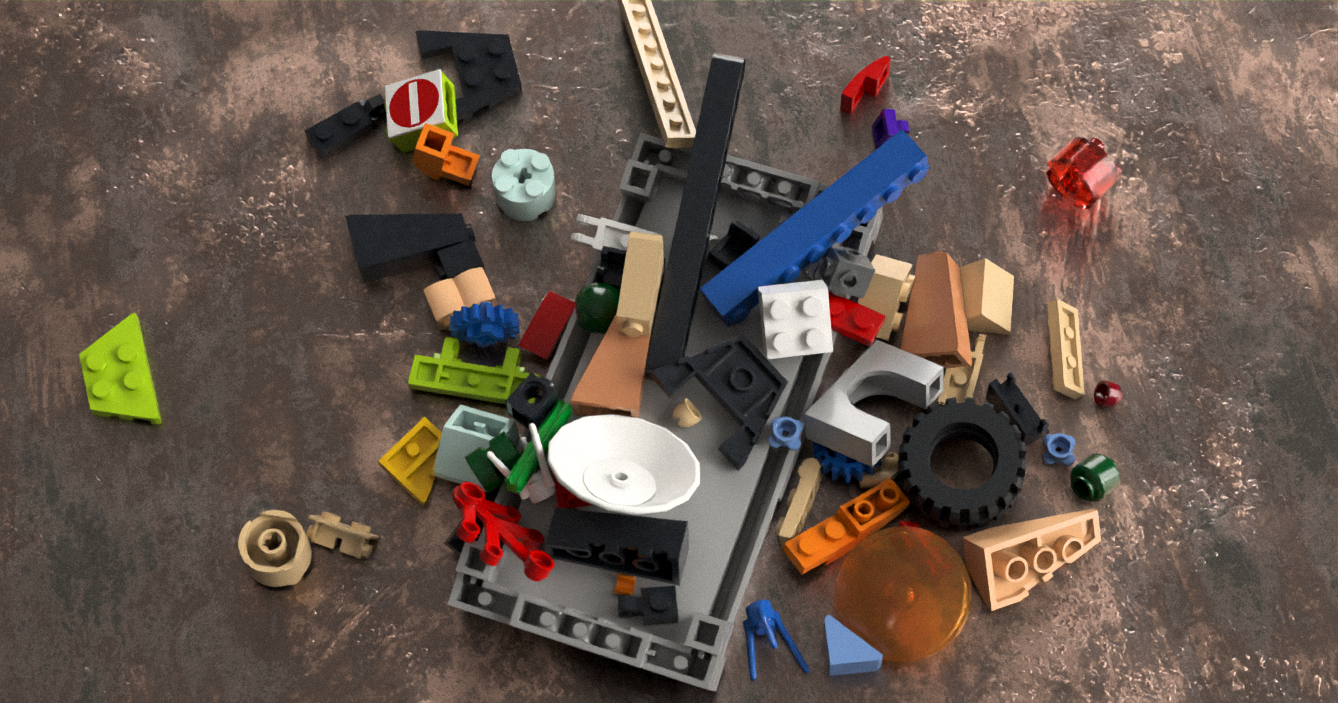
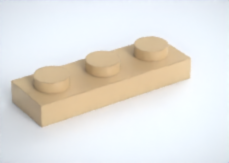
M1056 299L1047 303V322L1050 331V354L1053 370L1052 382L1055 391L1072 399H1077L1085 396L1078 309Z

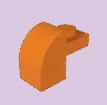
M425 123L413 155V162L416 167L425 175L437 181L442 176L469 186L480 155L451 145L454 133Z

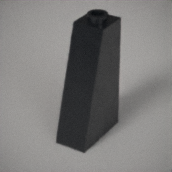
M462 213L351 214L345 216L363 283L439 264L437 251L469 239H473L474 242L476 241L471 223L465 225Z

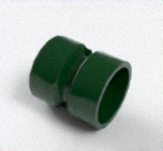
M505 431L489 440L488 448L478 447L465 456L469 467L488 493L502 485L505 476L487 457V452L491 451L498 459L502 458L501 462L509 471L512 470L521 456Z

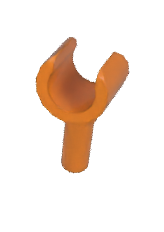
M617 573V583L613 593L632 596L635 590L636 577Z

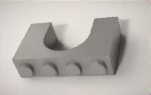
M876 340L871 347L861 353L859 359L850 368H846L843 371L841 377L832 386L826 388L823 395L813 405L806 409L803 417L805 420L806 438L873 467L891 448L890 423L862 412L853 405L868 396L890 395L927 409L943 392V366Z

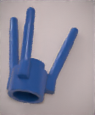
M759 600L749 604L745 609L748 619L743 621V625L746 631L750 679H756L754 631H756L757 635L766 634L771 648L776 649L778 645L773 633L775 628L778 629L803 672L808 673L810 669L782 623L779 612L773 611L771 602L769 600Z

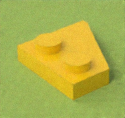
M423 417L378 461V465L423 507L427 504L436 478L433 469L442 434L426 417Z

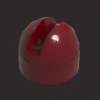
M1101 380L1095 387L1094 400L1099 406L1114 407L1123 398L1120 386L1114 382Z

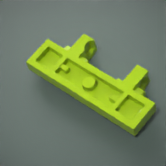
M445 337L441 354L434 353L433 357L414 356L408 386L409 389L506 404L509 396L530 373L525 372V367H520L522 358L520 349L507 347L503 366L489 367L464 363L461 359H457L460 348L458 339ZM532 398L528 402L535 403L537 398Z

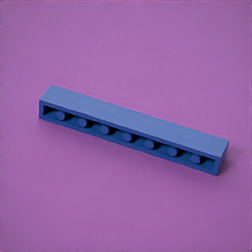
M903 129L699 288L705 301L727 327L734 323H740L749 315L750 310L759 304L758 287L794 281L800 275L803 268L810 263L818 262L832 245L846 240L856 226L870 221L876 215L879 208L886 203L894 202L908 185L922 180L927 174V170L930 169L927 155Z

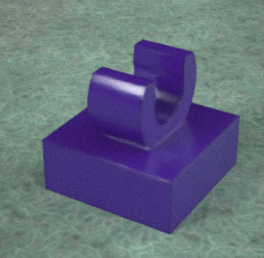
M883 109L872 124L876 149L903 129L906 134L910 132L908 121L897 120L895 110Z

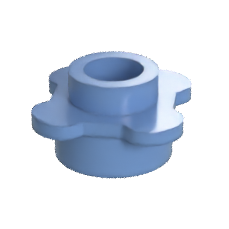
M790 417L774 418L771 421L773 431L772 435L768 438L769 445L773 448H778L779 446L788 447L792 451L799 449L801 446L799 435L803 431V423ZM783 432H788L789 435L784 436Z
M1061 433L1046 435L1043 438L1045 453L1042 459L1044 463L1048 465L1063 463L1065 466H1071L1075 462V456L1072 454L1076 443L1075 439L1072 436ZM1056 448H1061L1062 452H1057Z

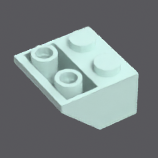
M460 404L443 426L433 469L434 476L459 484L472 482L487 492L469 467L465 456L478 447L488 448L489 440L503 431L506 432L517 448L520 435L516 420Z

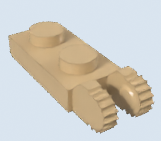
M979 334V337L976 338L975 352L971 351V366L946 368L943 379V392L939 395L937 401L939 406L945 405L948 398L956 397L957 403H965L966 397L973 398L984 354L982 352L987 335Z
M814 457L806 458L801 463L798 469L799 485L797 489L792 488L787 501L789 510L786 517L781 516L778 521L776 535L779 536L781 549L785 542L802 533L815 500L822 474L820 463Z

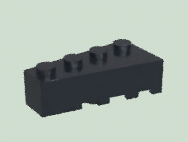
M573 507L555 508L545 543L546 553L555 560L680 585L689 550L688 521L584 511Z

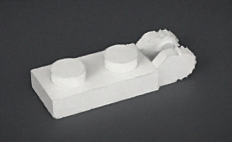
M578 214L576 222L585 227L595 228L597 232L595 238L581 233H572L570 240L601 252L603 246L627 250L630 231L662 235L603 217L597 219Z

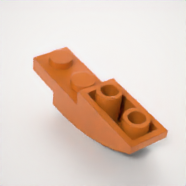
M889 478L840 506L835 515L785 542L782 550L803 575L822 563L825 566L867 540L909 507L911 502L892 478Z

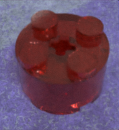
M1083 137L1072 138L1046 165L1050 168L1046 172L1047 178L1055 191L1064 199L1070 196L1076 200L1073 205L1081 209L1091 208L1109 191L1122 175V170L1105 152L1106 147L1104 143L1096 137H1092L1090 140Z

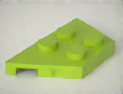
M133 313L79 354L90 410L93 415L117 416L120 419L133 421V418L150 420L151 424H161L162 421L139 318L136 313Z

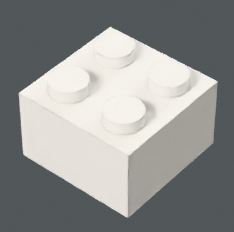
M823 280L758 287L763 348L767 359L833 352L828 287Z

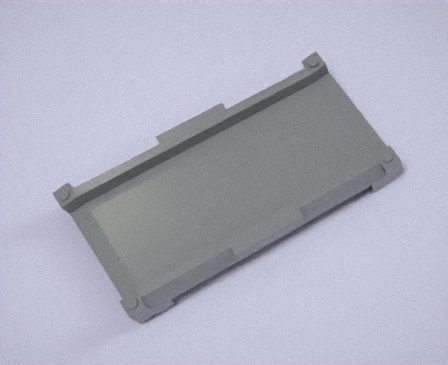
M640 133L632 159H628L619 187L623 196L613 221L661 234L663 236V256L666 258L667 269L692 148H666L663 139ZM727 155L711 235L717 236L720 241L728 233L731 222L737 219L744 225L750 226L760 236V241L829 186L820 184L818 180ZM882 207L877 210L876 215L870 221L856 226L846 240L841 243H835L827 249L826 254L818 262L810 263L803 268L800 275L790 283L823 280L820 275L821 264L824 258L829 256L832 247L844 250L845 247L859 251L863 256H867L871 244L875 245L884 216ZM601 252L597 255L585 286L597 282L596 272L597 267H601ZM706 259L700 288L722 271ZM699 289L685 357L693 356L705 351L709 347L744 334L767 359L763 348L760 305L758 304L751 309L749 315L743 321L727 327L705 301ZM846 294L845 298L850 300L852 295ZM657 303V305H656V315H657L659 303ZM575 308L545 377L556 386L558 401L563 400L565 403H571L573 392L606 334L591 333L578 324ZM831 330L832 344L834 346L838 332ZM831 352L767 359L788 383L762 429L761 435L752 448L745 465L739 471L718 448L741 426L695 377L689 380L670 398L653 380L646 379L639 418L668 429L684 441L700 464V484L688 501L665 512L641 515L623 514L688 521L689 550L680 585L635 576L636 585L632 595L641 598V588L675 585L678 623L644 625L643 616L619 618L618 597L624 595L613 593L617 583L616 575L618 572L553 559L555 565L548 577L535 582L526 577L523 571L524 563L501 540L500 548L504 552L503 557L498 565H487L479 556L485 546L484 527L478 541L464 543L455 570L458 571L447 605L716 692L726 659L723 658L734 628L733 624L778 501L783 502L806 438L804 413L821 396L824 387L822 377ZM537 398L535 403L540 402L542 399ZM685 398L694 404L702 417L698 423L689 428L679 427L677 423L681 419L674 420L672 417L674 408ZM571 410L572 415L570 416L566 424L578 420L583 416H575L573 415V411ZM790 417L803 423L804 428L799 435V440L801 441L799 449L792 451L788 447L779 446L778 448H773L769 445L768 438L772 435L773 431L771 421L774 418ZM525 427L522 437H525L529 444L532 440L531 433ZM783 432V435L788 436L789 433ZM519 441L517 450L522 455L524 449ZM546 453V455H545L546 462H548V454H547V453ZM547 463L550 475L552 477L550 466ZM504 477V483L501 485L494 502L517 509L521 513V519L517 525L539 531L544 536V541L538 550L546 553L545 543L554 510L558 508L556 493L538 503H532L529 497L522 500L519 494H514L512 491L505 489L506 477ZM595 505L577 508L584 511L621 514L609 512Z

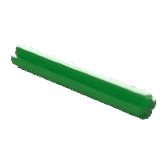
M563 400L557 401L537 432L544 455L548 452L550 440L572 415L571 403H565ZM532 440L505 479V489L512 491L514 494L522 492L539 465Z

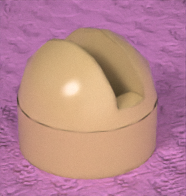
M686 398L677 404L673 410L672 417L674 420L681 419L677 425L682 428L694 426L702 419L698 409Z

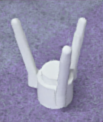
M531 423L529 429L540 468L539 466L537 467L519 495L522 500L529 497L532 503H538L553 495L556 490L536 426ZM521 437L520 442L525 450L528 446V441L525 437ZM488 451L487 457L507 477L510 473L509 469L491 451Z

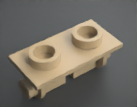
M322 511L321 516L309 515V519L316 521L315 526H309L306 534L308 538H311L312 543L335 549L337 540L340 538L342 542L339 551L358 559L363 557L369 558L373 548L372 545H369L370 539H379L380 537L370 533V526L352 521L351 526L340 523L341 517L333 513Z

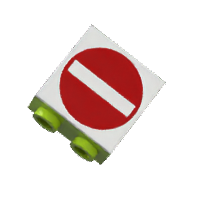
M440 69L385 86L386 134L389 141L394 143L403 153L415 150L425 123L454 133L453 138L458 137L454 84Z

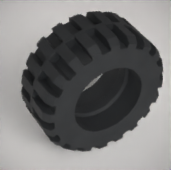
M956 397L946 399V403L943 406H939L937 402L929 405L926 414L919 412L913 418V425L911 427L907 426L903 434V442L899 448L898 474L900 476V485L903 493L908 495V499L911 502L910 505L913 509L919 508L922 511L921 516L929 522L934 518L939 521L940 527L947 529L949 524L958 525V530H968L969 525L976 524L977 528L987 526L988 520L992 518L997 521L1004 515L1005 509L1011 508L1016 502L1025 477L1027 461H1025L1026 447L1025 442L1020 441L1021 432L1017 425L1011 426L1009 424L1010 417L1004 411H1001L999 414L993 411L994 405L985 401L983 406L976 405V398L966 397L965 403H957ZM952 439L975 441L982 445L992 456L993 472L988 481L976 488L964 490L951 488L940 482L932 473L930 459L933 451L940 444Z

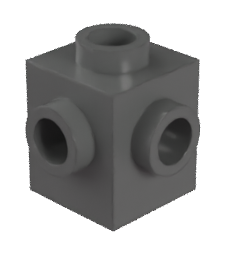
M832 247L829 256L824 258L820 268V275L828 287V291L841 297H845L848 294L864 298L875 272L867 256H863L859 251L845 247L844 250Z

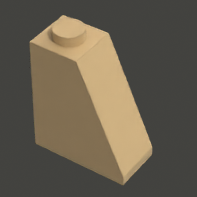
M630 231L616 315L617 332H622L630 337H650L664 272L663 236Z

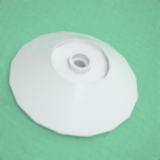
M615 414L582 417L562 426L548 445L547 463L557 481L579 499L609 512L634 515L665 512L688 501L700 484V464L689 446L668 429L641 418Z

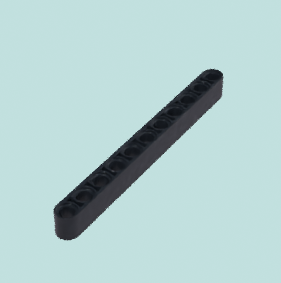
M716 53L712 56L645 368V379L653 380L650 374L655 369L673 364L677 360L684 358L686 354L744 79L746 59L742 57Z

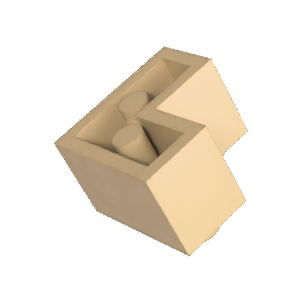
M876 254L871 262L875 272L864 298H859L858 304L885 315V321L876 337L889 340L892 332H898L903 318V314L898 313L900 302L906 303L908 295L911 294L915 276L911 275L913 264Z

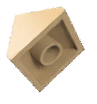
M986 258L960 267L968 331L1010 335L1014 276Z

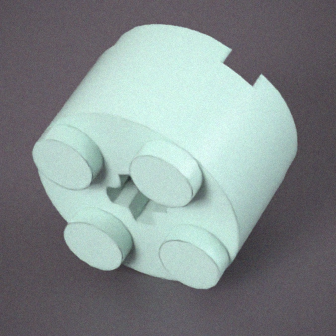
M508 149L502 153L501 158L493 168L492 183L497 205L504 211V214L514 220L531 221L537 219L538 215L544 211L548 212L556 200L554 171L549 157L546 154L531 149Z

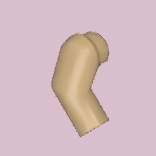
M895 452L884 454L881 466L874 471L873 475H869L866 472L863 473V480L859 481L860 488L875 487L889 478H892L894 481L898 476L899 455Z

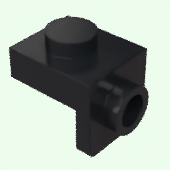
M734 219L730 224L728 233L709 251L707 260L721 270H724L757 244L760 236L750 226Z

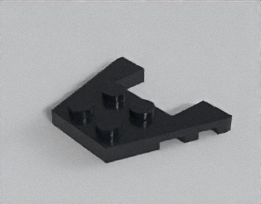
M415 31L422 59L453 53L464 96L455 99L457 121L461 119L465 121L473 117V112L488 105V107H491L522 90L508 34Z
M744 334L709 347L705 351L693 356L679 359L668 366L659 367L650 374L653 381L669 398L695 377L738 422L741 427L718 448L738 471L745 465L752 448L761 435L762 429L788 383Z

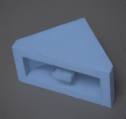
M829 614L825 617L823 633L829 676L878 671L882 664L883 654Z

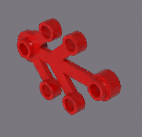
M463 482L460 486L455 487L452 492V499L456 507L462 511V523L456 533L461 540L473 543L480 533V527L476 524V516L484 523L485 546L479 555L484 563L490 566L498 565L504 555L503 550L500 548L501 540L524 563L523 571L526 577L535 582L548 577L555 564L547 553L538 550L544 541V536L536 529H527L517 525L521 519V513L517 509L484 499L485 493L482 488L472 482Z

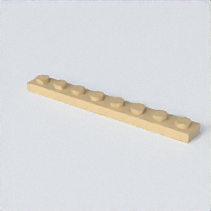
M617 0L665 147L676 149L693 148L696 129L651 0Z

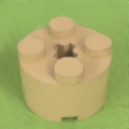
M268 510L260 513L261 516L253 521L249 520L244 525L238 539V549L250 575L259 583L270 587L297 584L308 569L312 557L311 545L302 525L292 514L285 511Z

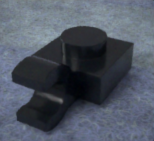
M675 585L641 588V598L631 595L619 596V618L643 616L644 625L678 623Z

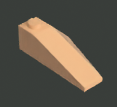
M1094 508L992 527L963 537L966 568L987 608L991 611L1021 601L1029 595V589L1040 581L1047 582L1053 577L1052 572L1066 562L1072 563L1101 541L1098 510Z

